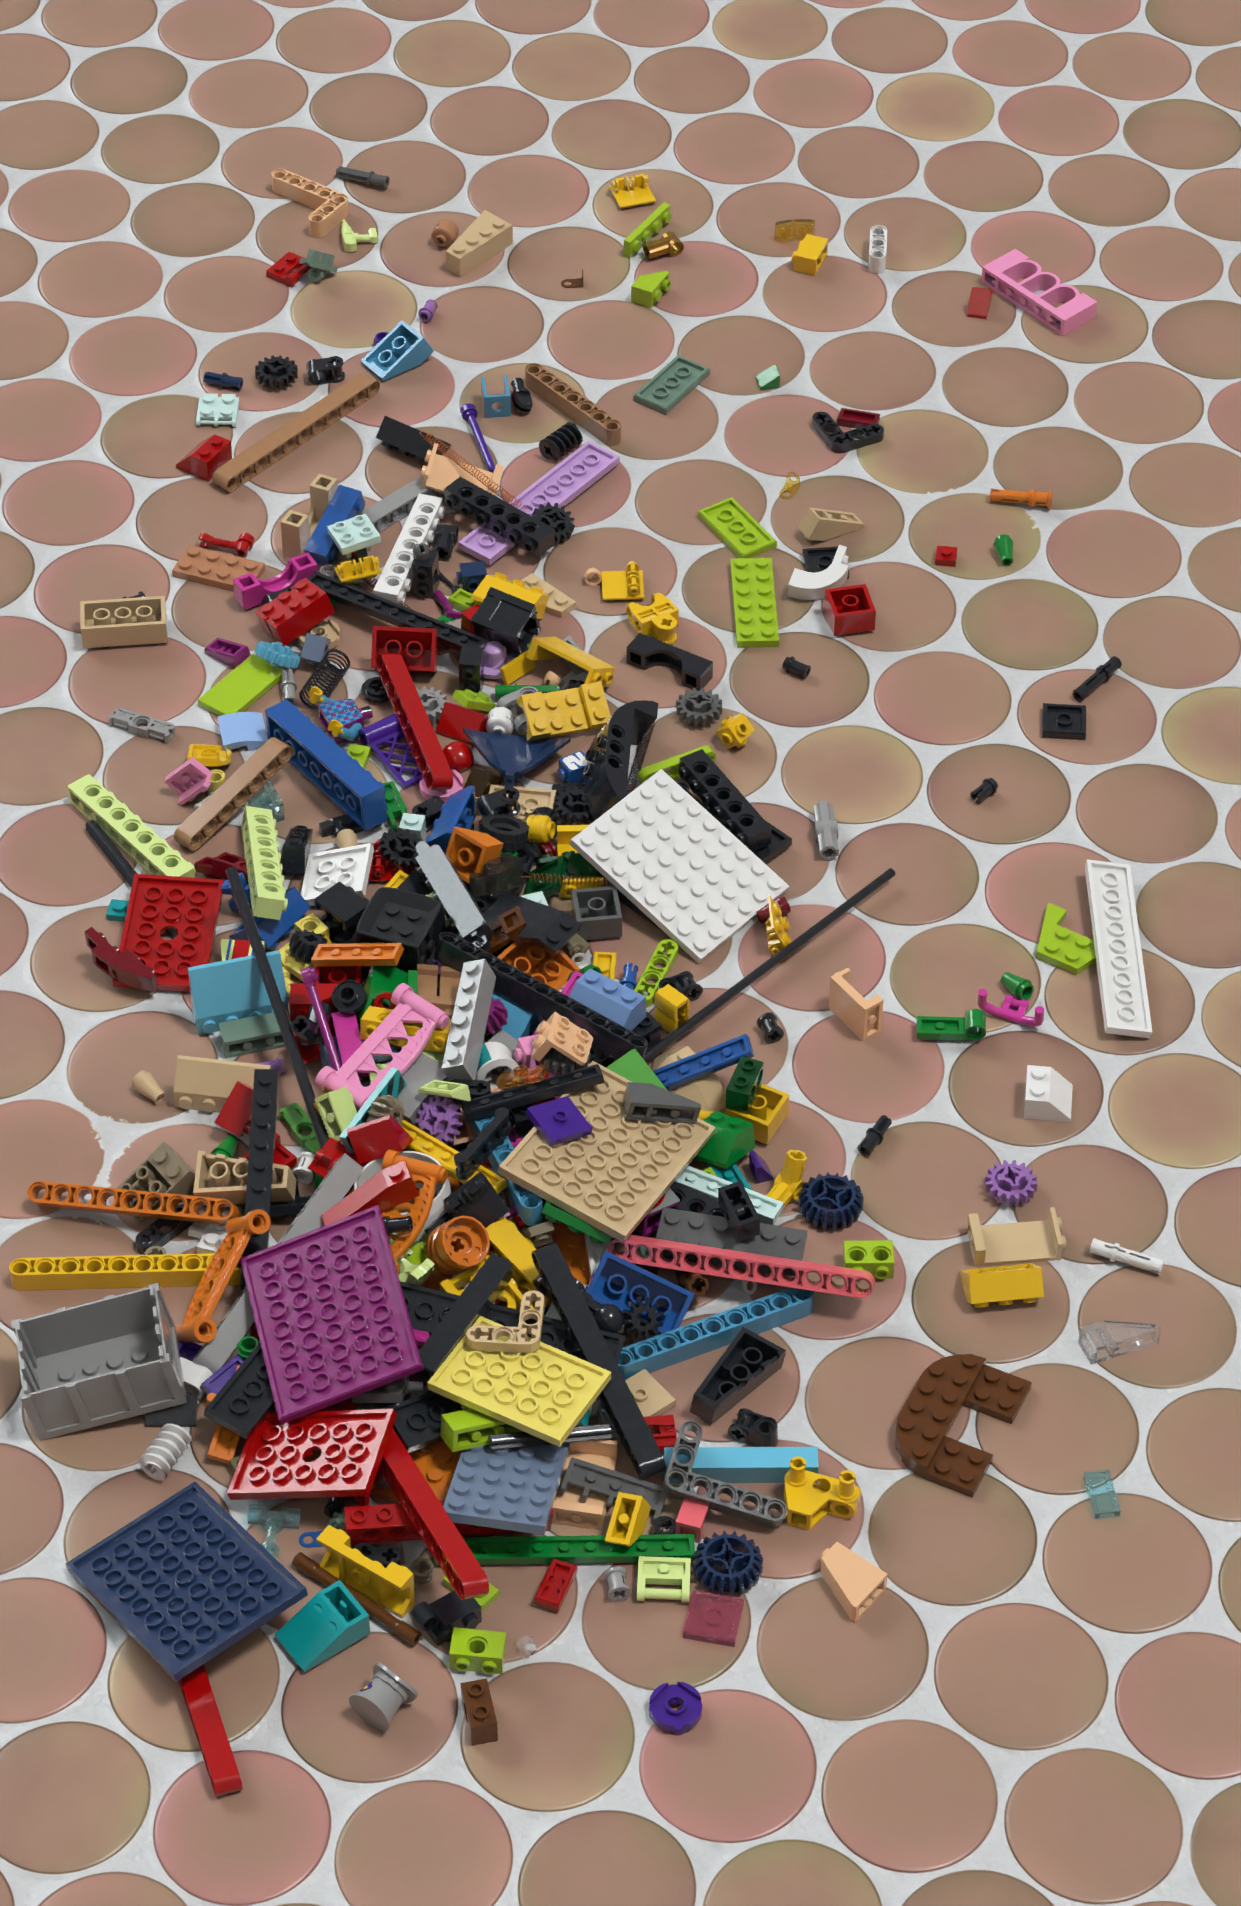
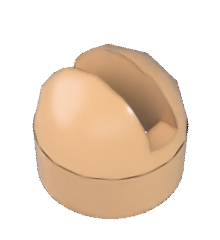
M589 568L585 572V582L589 586H596L601 582L602 577L598 569Z
M550 670L544 677V685L559 686L563 681Z

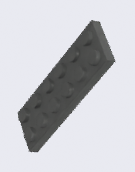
M663 1207L656 1239L802 1261L807 1230L760 1223V1235L737 1243L725 1217ZM669 1250L662 1251L663 1255L674 1256ZM692 1253L686 1255L688 1259L698 1260L697 1256ZM711 1258V1263L722 1264L719 1258ZM735 1262L736 1267L747 1268L744 1262ZM759 1266L760 1271L771 1272L769 1266ZM792 1269L783 1270L785 1275L796 1276Z

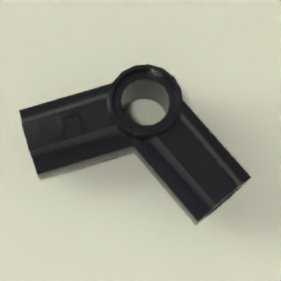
M321 1001L328 1022L331 1007L329 1004ZM311 1004L308 1016H297L291 1022V1030L299 1037V1041L303 1046L325 1045Z

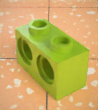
M893 1240L844 1241L843 1267L868 1271L875 1279H893Z

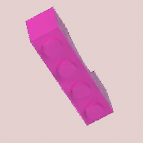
M307 552L290 558L285 569L274 578L267 580L258 579L252 572L233 579L234 597L243 610L261 604L262 599L267 594L295 585L304 578L308 579L315 571L318 572V565Z

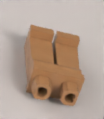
M417 964V995L446 1012L450 1019H452L461 972L452 967L441 966L439 995L437 996L438 965Z

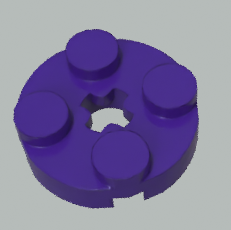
M677 1682V1685L664 1683L652 1692L649 1702V1717L660 1729L679 1736L693 1728L701 1719V1696L693 1686L684 1682ZM672 1704L676 1706L677 1704H680V1710H671V1707L669 1705Z

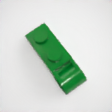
M971 1009L965 1013V1017L917 1016V1039L980 1040L986 1035V1015L982 1010Z

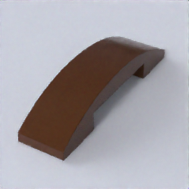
M518 905L498 916L500 922L491 926L494 935L489 940L491 948L485 950L486 952L492 954L518 936L527 926Z

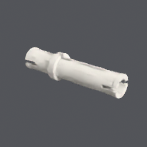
M1093 1238L1089 1253L1109 1258L1111 1262H1122L1160 1275L1164 1264L1163 1259L1120 1247L1118 1243L1111 1244Z

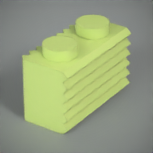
M347 1086L315 1098L316 1106L319 1107L318 1110L322 1120H324L323 1124H325V1129H327L329 1134L328 1137H332L336 1141L341 1140L339 1136L357 1114L353 1103V1096Z

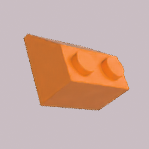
M453 827L445 855L449 857L462 880L474 887L492 883L504 843L487 833Z

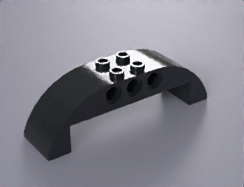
M642 700L622 705L612 714L592 741L585 755L587 765L583 774L585 775L584 792L586 803L594 820L598 819L626 797L631 743L637 745L657 719V702Z

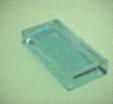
M1110 1471L1084 1472L1083 1479L1094 1519L1120 1516L1121 1510Z

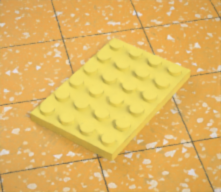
M482 1316L473 1324V1326H503ZM465 1334L427 1382V1386L430 1391L560 1447L611 1380V1372L543 1342H540L539 1349L533 1353L473 1350L467 1345V1334ZM507 1336L497 1338L499 1342H506L510 1339ZM527 1336L526 1342H530L532 1338Z

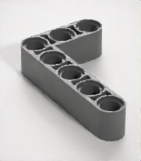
M695 1421L683 1423L680 1427L663 1483L665 1493L679 1500L688 1498L707 1503L711 1510L769 1528L781 1526L787 1514V1507L783 1501L691 1472L703 1430L700 1424ZM692 1431L696 1434L697 1438L689 1440L684 1436V1433ZM681 1454L686 1455L689 1458V1462L680 1463L676 1457ZM677 1478L682 1482V1485L680 1487H673L669 1480ZM702 1486L706 1489L707 1493L699 1495L693 1488ZM723 1493L728 1494L731 1497V1501L724 1503L718 1496ZM751 1501L756 1505V1509L752 1511L747 1510L743 1503ZM776 1509L780 1512L781 1516L779 1518H772L768 1511Z

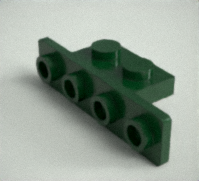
M575 851L562 853L561 856L564 855L568 859L564 878L566 875L568 877L572 875L573 878L574 876L577 878L579 876L581 878L583 876L585 878H605L580 853H575ZM553 854L542 855L536 861V868L560 856L553 857Z

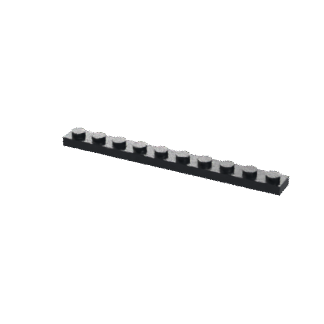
M317 571L308 578L309 581L326 592L330 600L397 627L437 629L438 643L461 652L462 647L485 648L487 646V640L347 583H341V581Z
M279 1069L254 1070L245 1215L250 1211L261 1209L267 1212L270 1217ZM269 1229L263 1234L251 1236L242 1254V1258L268 1248ZM241 1265L240 1287L241 1290H244L246 1281Z

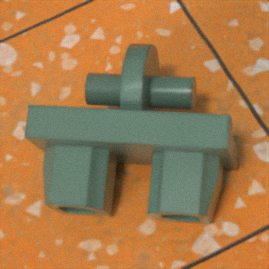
M309 249L307 259L301 258L299 262L300 264L312 267L308 270V275L313 282H320L325 277L323 270L336 273L338 267L332 266L334 255L322 252L321 256V252Z

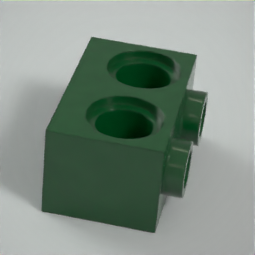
M741 1056L726 1088V1109L745 1114L749 1113L763 1082L764 1062Z

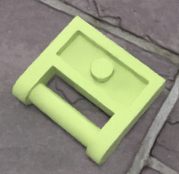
M639 1556L637 1601L669 1599L681 1600V1603H689L691 1558ZM645 1584L682 1585V1589L645 1588Z

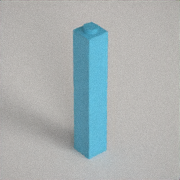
M674 1447L664 1448L666 1471L660 1472L664 1473V1479ZM699 1447L691 1472L725 1483H784L785 1474L790 1470V1462L793 1457L804 1458L806 1460L805 1470L818 1474V1447ZM681 1454L676 1457L680 1463L689 1462V1458L686 1455ZM672 1478L669 1480L670 1484L682 1483L677 1478Z

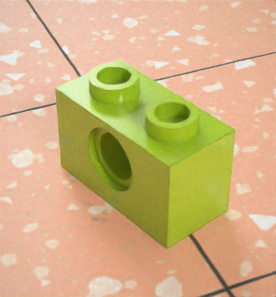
M454 1627L449 1651L450 1669H456L461 1672L476 1671L485 1674H503L507 1649L506 1632Z

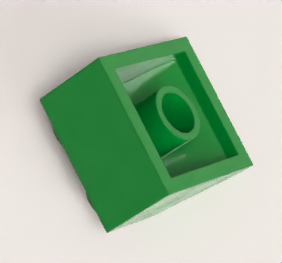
M722 1112L710 1114L703 1121L716 1127L715 1132L694 1159L727 1169L751 1150L755 1149L753 1123L741 1118L725 1115Z

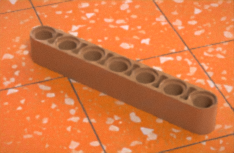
M538 363L526 365L525 385L528 389L604 444L616 446L621 442V423L616 418Z
M275 737L270 738L178 826L174 832V840L191 851L199 849L289 762L293 755V748Z

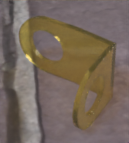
M789 472L787 474L786 484L779 493L781 498H792L800 487V477L796 473ZM790 475H794L797 480L792 481ZM789 492L790 496H784L783 493Z

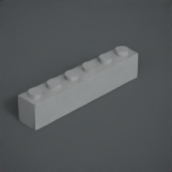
M485 959L464 962L441 1068L449 1081L454 1079H476L496 980L494 972Z

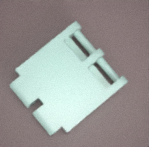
M204 393L203 397H199L196 426L208 424L214 425V427L219 425H232V427H236L240 405L239 397H236V394H222L221 397H218V394Z

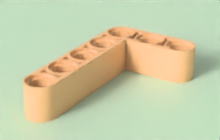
M275 169L271 172L272 190L274 193L315 209L309 215V232L312 237L320 238L325 236L342 222V219L348 217L349 204L347 195L285 169Z

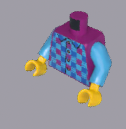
M313 686L308 695L310 696L311 703L316 704L318 702L319 721L328 736L333 738L337 745L347 740L354 741L359 736V730L364 728V720L373 718L370 706L358 708L353 699L332 700L322 695L321 689Z

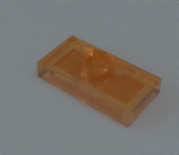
M546 1064L529 1068L525 1065L518 1066L513 1071L501 1073L496 1083L498 1089L543 1081L548 1073Z

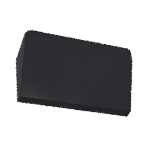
M186 1395L187 1403L146 1413V1427H163L165 1424H175L180 1427H196L198 1412L197 1396Z

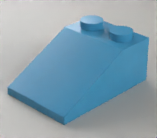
M401 320L361 362L380 379L385 381L421 365L434 350L424 337Z

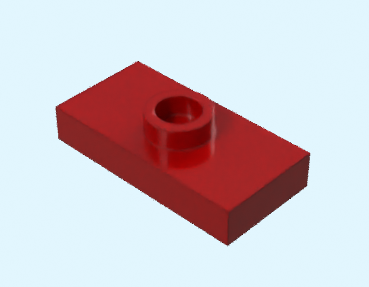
M553 1558L534 1598V1604L559 1612L577 1574L578 1566Z

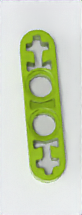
M705 745L642 768L637 774V780L642 784L660 769L665 771L670 767L671 769L666 774L673 779L679 778L680 758L701 749L704 750L713 762H715L717 756L710 746Z
M665 939L660 941L634 991L643 996L645 991H647V996L645 995L646 1008L654 1003V996L658 990L660 980L667 978L678 957V944L674 940ZM662 963L666 966L664 968H657L654 965ZM648 979H656L658 982L650 984L646 981Z

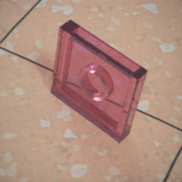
M693 1590L683 1630V1638L735 1647L744 1608V1599Z

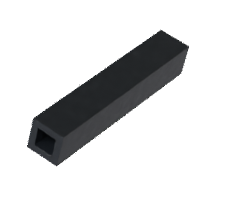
M491 1253L419 1350L424 1370L414 1373V1376L428 1382L465 1336L467 1330L473 1326L480 1316L484 1317L512 1279L513 1264L506 1258L498 1257Z

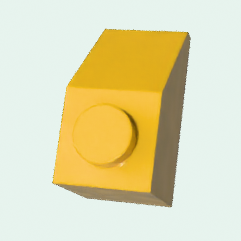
M618 1492L605 1542L630 1547L644 1532L651 1506L643 1496Z

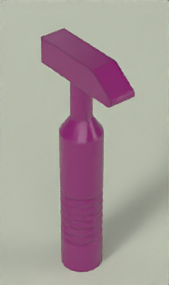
M436 590L434 597L446 610V617L460 619L461 612L453 611V606L440 590Z

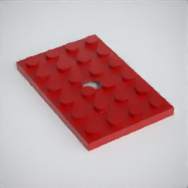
M134 874L119 950L123 952L128 949L133 955L137 954L147 968H152L158 977L156 980L158 990L190 992L188 968L210 963L223 897L221 886L224 880ZM168 928L175 929L178 934L172 940H165L160 935L165 933ZM114 978L112 980L113 987L134 988Z
M394 1409L316 1411L281 1424L277 1413H268L248 1437L227 1495L230 1500L369 1496L397 1414ZM315 1450L322 1451L317 1460L313 1462L304 1461L305 1457L311 1456Z

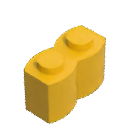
M669 984L657 990L654 996L656 1007L654 1019L661 1024V1028L670 1034L690 1019L688 1015L690 1000Z

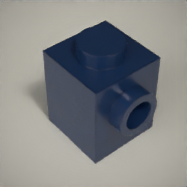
M485 562L459 563L460 572H456L457 584H461L462 589L467 592H474L487 575Z

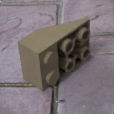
M163 1142L117 1189L190 1195L194 1191L195 1172L174 1149ZM137 1198L130 1201V1208L137 1205ZM156 1201L152 1209L157 1210L161 1205V1201ZM134 1216L139 1223L149 1219V1217Z

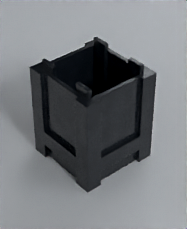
M490 587L477 612L474 613L470 620L471 625L474 627L475 635L486 639L487 643L490 641L500 642L506 647V654L514 658L529 650L527 646L534 635L538 636L541 631L540 623L536 616L538 612L536 611L535 604Z

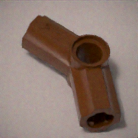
M687 1258L689 1262L696 1263V1260ZM676 1270L677 1285L694 1293L696 1297L705 1295V1291L710 1288L708 1279L704 1277V1274Z

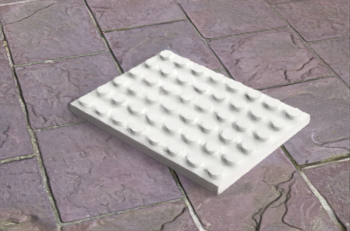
M662 769L570 841V845L698 964L752 921L757 915L756 911L768 904V895L773 900L777 896L781 897L789 889V885Z

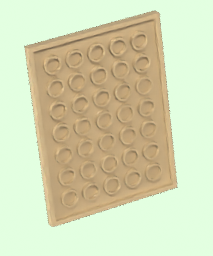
M592 1061L588 1066L596 1065L598 1063ZM599 1064L605 1083L566 1093L560 1097L568 1096L593 1128L591 1135L550 1147L534 1126L499 1165L497 1173L624 1243L713 1136L716 1127L699 1118L696 1124L626 1119L623 1096L627 1083L631 1081Z

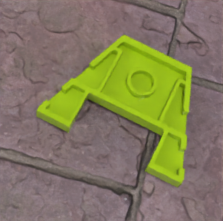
M1048 903L1036 958L1078 975L1096 963L1094 940L1059 926L1065 919L1067 910Z

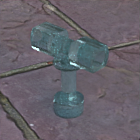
M250 1504L248 1524L262 1525L266 1531L265 1542L261 1543V1545L277 1560L279 1547L275 1544L276 1535L283 1530V1527L299 1529L301 1509L283 1507L282 1512L268 1511L267 1505Z

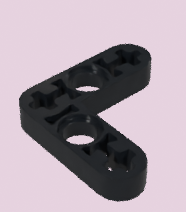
M816 412L812 416L813 428L834 453L849 452L879 443L884 438V428L879 424H870L843 432L828 413Z

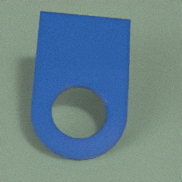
M323 1531L303 1533L299 1538V1543L306 1548L322 1547L323 1545L317 1543L316 1539ZM306 1536H311L313 1542L306 1544L303 1539Z

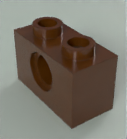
M487 1678L460 1683L461 1702L471 1746L498 1741L497 1720Z

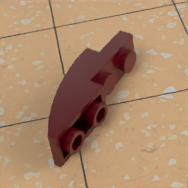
M224 852L215 858L205 857L194 863L196 872L203 873L206 877H221L222 880H228L226 869L236 867L238 873L244 874L249 885L246 859Z
M93 927L84 931L87 946L92 952L93 963L101 971L131 987L151 992L158 990L157 974L152 968H147L137 954L133 955L128 949L120 952L116 946L108 943L103 933H98Z

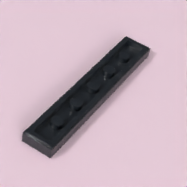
M599 1064L477 1097L471 1099V1101H463L460 1104L465 1120L469 1121L494 1114L498 1108H507L509 1110L602 1084L605 1081Z

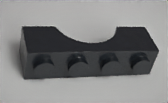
M639 633L627 646L626 663L643 670L654 666L671 667L680 673L682 677L681 685L690 689L696 688L697 691H700L713 678V661L642 633Z

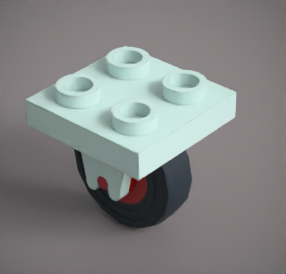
M366 513L327 526L329 535L342 555H346L347 559H355L356 563L359 562V558L363 561V557H368L367 552L371 551L370 546L381 543V536Z

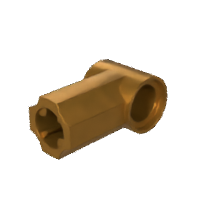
M671 231L662 235L661 239L643 244V251L648 260L666 254L677 256L684 250V244Z

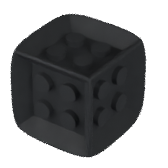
M379 888L370 899L358 922L354 943H401L404 951L397 966L393 967L407 973L408 970H417V964L433 965V959H436L434 953L439 934L446 932L444 907L441 902L429 896L397 888ZM362 966L363 980L367 979L371 966Z

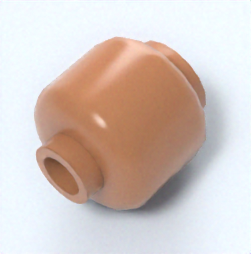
M441 219L431 232L432 240L440 247H450L456 240L459 229L453 221Z

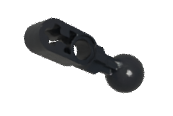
M538 1275L533 1280V1285L539 1292L551 1300L540 1275ZM574 1277L599 1329L615 1334L618 1333L624 1324L622 1311L613 1304H603L601 1306L593 1301L592 1295L585 1291L583 1284Z

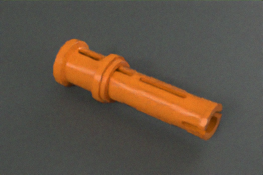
M991 488L990 502L1028 504L1030 507L1046 506L1048 509H1051L1053 491L1037 492L1035 489H1032L1029 492Z

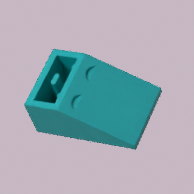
M339 1580L318 1592L275 1634V1638L300 1669L306 1672L369 1635V1615Z

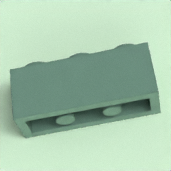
M286 1010V1013H287V1016H288V1019H289V1022H290V1025H291V1021H290V1018H289V1015H288V1011ZM274 1012L219 1023L220 1040L225 1058L285 1047Z

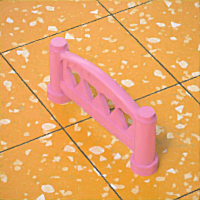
M401 983L396 987L391 996V1002L396 1005L395 1009L338 1071L330 1066L322 1068L316 1076L315 1086L323 1091L328 1090L330 1092L347 1086L353 1096L355 1108L360 1110L391 1067L399 1069L401 1075H403L420 1056L434 1029L446 1028L450 1022V1017L446 1012L414 993L412 987ZM403 1023H421L423 1027L417 1030L415 1036L410 1037L407 1035ZM388 1039L407 1040L408 1043L402 1046V1050L399 1053H393ZM373 1056H390L393 1060L387 1063L385 1069L378 1070ZM357 1073H376L378 1076L376 1079L371 1080V1084L368 1087H364L361 1085Z

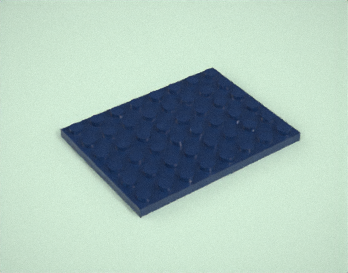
M196 1482L191 1483L66 1563L69 1573L175 1682L308 1596L306 1587Z

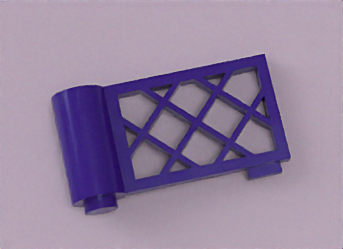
M393 714L360 729L359 738L363 746L371 748V751L402 789L406 790L419 784L422 780V775L418 765L416 769L405 768L406 762L417 763L414 757L408 756L409 751H411L409 744L397 742L398 739L405 737L396 714ZM386 746L391 747L389 753L380 751L378 748ZM394 749L406 750L405 756L394 754ZM391 759L403 761L401 767L392 765L390 763ZM402 774L414 775V778L405 781L402 778Z

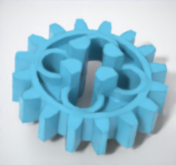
M263 641L257 642L255 654H258V657L264 658L266 663H273L274 667L283 668L285 666L295 669V667L298 668L301 657L297 653L292 652L289 646L284 647L280 642H272V644L267 641L266 643Z

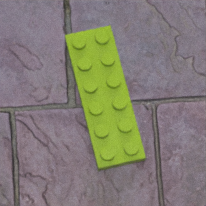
M772 558L730 559L737 648L779 647Z

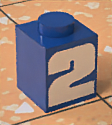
M578 751L559 759L557 774L562 782H585V775L583 774L587 765L585 754L582 751Z

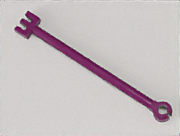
M307 967L301 969L300 972L312 1003L331 1066L334 1070L338 1071L342 1066L315 982L319 981V977L315 967Z

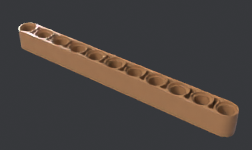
M365 373L358 374L219 467L213 474V483L228 492H233L374 397L380 389V382Z

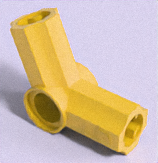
M790 1149L786 1152L782 1170L776 1177L773 1188L766 1195L784 1202V1208L791 1200L795 1201L799 1198V1192L804 1185L802 1178L808 1158L805 1156L806 1153L800 1150Z

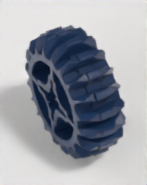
M827 1172L826 1176H822L818 1173L816 1178L810 1177L808 1182H804L799 1192L798 1206L802 1217H806L807 1223L813 1222L815 1228L822 1226L825 1231L827 1227H830L835 1231L836 1227H840L844 1230L846 1224L852 1226L854 1220H858L863 1210L864 1197L860 1186L856 1185L855 1180H849L847 1175L840 1177L838 1172L836 1175H830Z
M724 1530L720 1536L714 1532L712 1539L705 1537L703 1543L698 1544L697 1551L693 1555V1570L697 1581H701L702 1588L709 1587L710 1593L716 1590L719 1591L720 1596L724 1592L729 1593L731 1598L734 1592L742 1595L744 1588L751 1591L753 1584L758 1583L759 1576L763 1572V1557L760 1554L759 1546H755L753 1539L747 1540L745 1534L738 1537L735 1531L732 1535H727Z

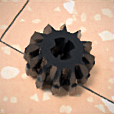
M296 931V934L292 936L289 943L290 956L295 958L296 962L301 961L303 964L307 963L313 966L311 959L318 944H327V939L322 937V934L314 933V931Z
M637 1297L636 1302L638 1306L629 1301L627 1304L632 1311H622L624 1315L629 1316V1319H624L623 1325L631 1323L626 1332L630 1334L636 1329L634 1338L639 1339L643 1331L644 1338L649 1339L648 1330L657 1335L658 1331L654 1328V1325L663 1326L664 1323L657 1321L656 1318L663 1317L664 1313L654 1312L660 1306L658 1303H655L650 1308L651 1298H647L643 1305L642 1299ZM646 1311L649 1321L647 1323L643 1322L644 1325H640L637 1315H642V1312Z

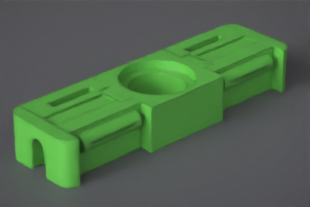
M292 1103L279 1110L280 1120L284 1119L289 1125L291 1135L302 1149L306 1147L309 1152L315 1155L321 1149L310 1118L298 1103ZM303 1130H309L312 1132L308 1136H303L299 1134Z

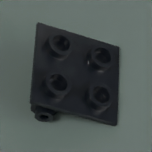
M482 1171L443 1200L447 1205L444 1208L449 1215L453 1213L455 1217L463 1215L473 1217L480 1221L485 1228L510 1211Z

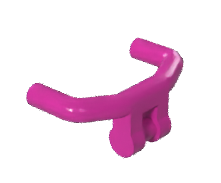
M980 989L978 991V1006L989 1014L1027 1026H1040L1044 1021V1008L1042 1006L1035 1008V1017L1025 1016L1029 1008V1001L1023 999L1020 1001L1014 999V996L1006 995L1002 1007L998 1008L987 1002V990Z

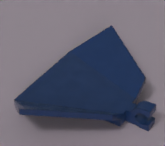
M463 728L464 734L487 763L500 772V777L506 779L505 788L514 787L515 779H522L523 774L533 770L571 742V738H542L527 741L526 736L486 733Z

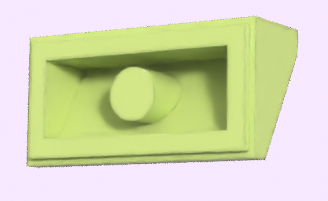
M433 1080L418 1089V1092L423 1094L471 1101L469 1087L466 1084Z

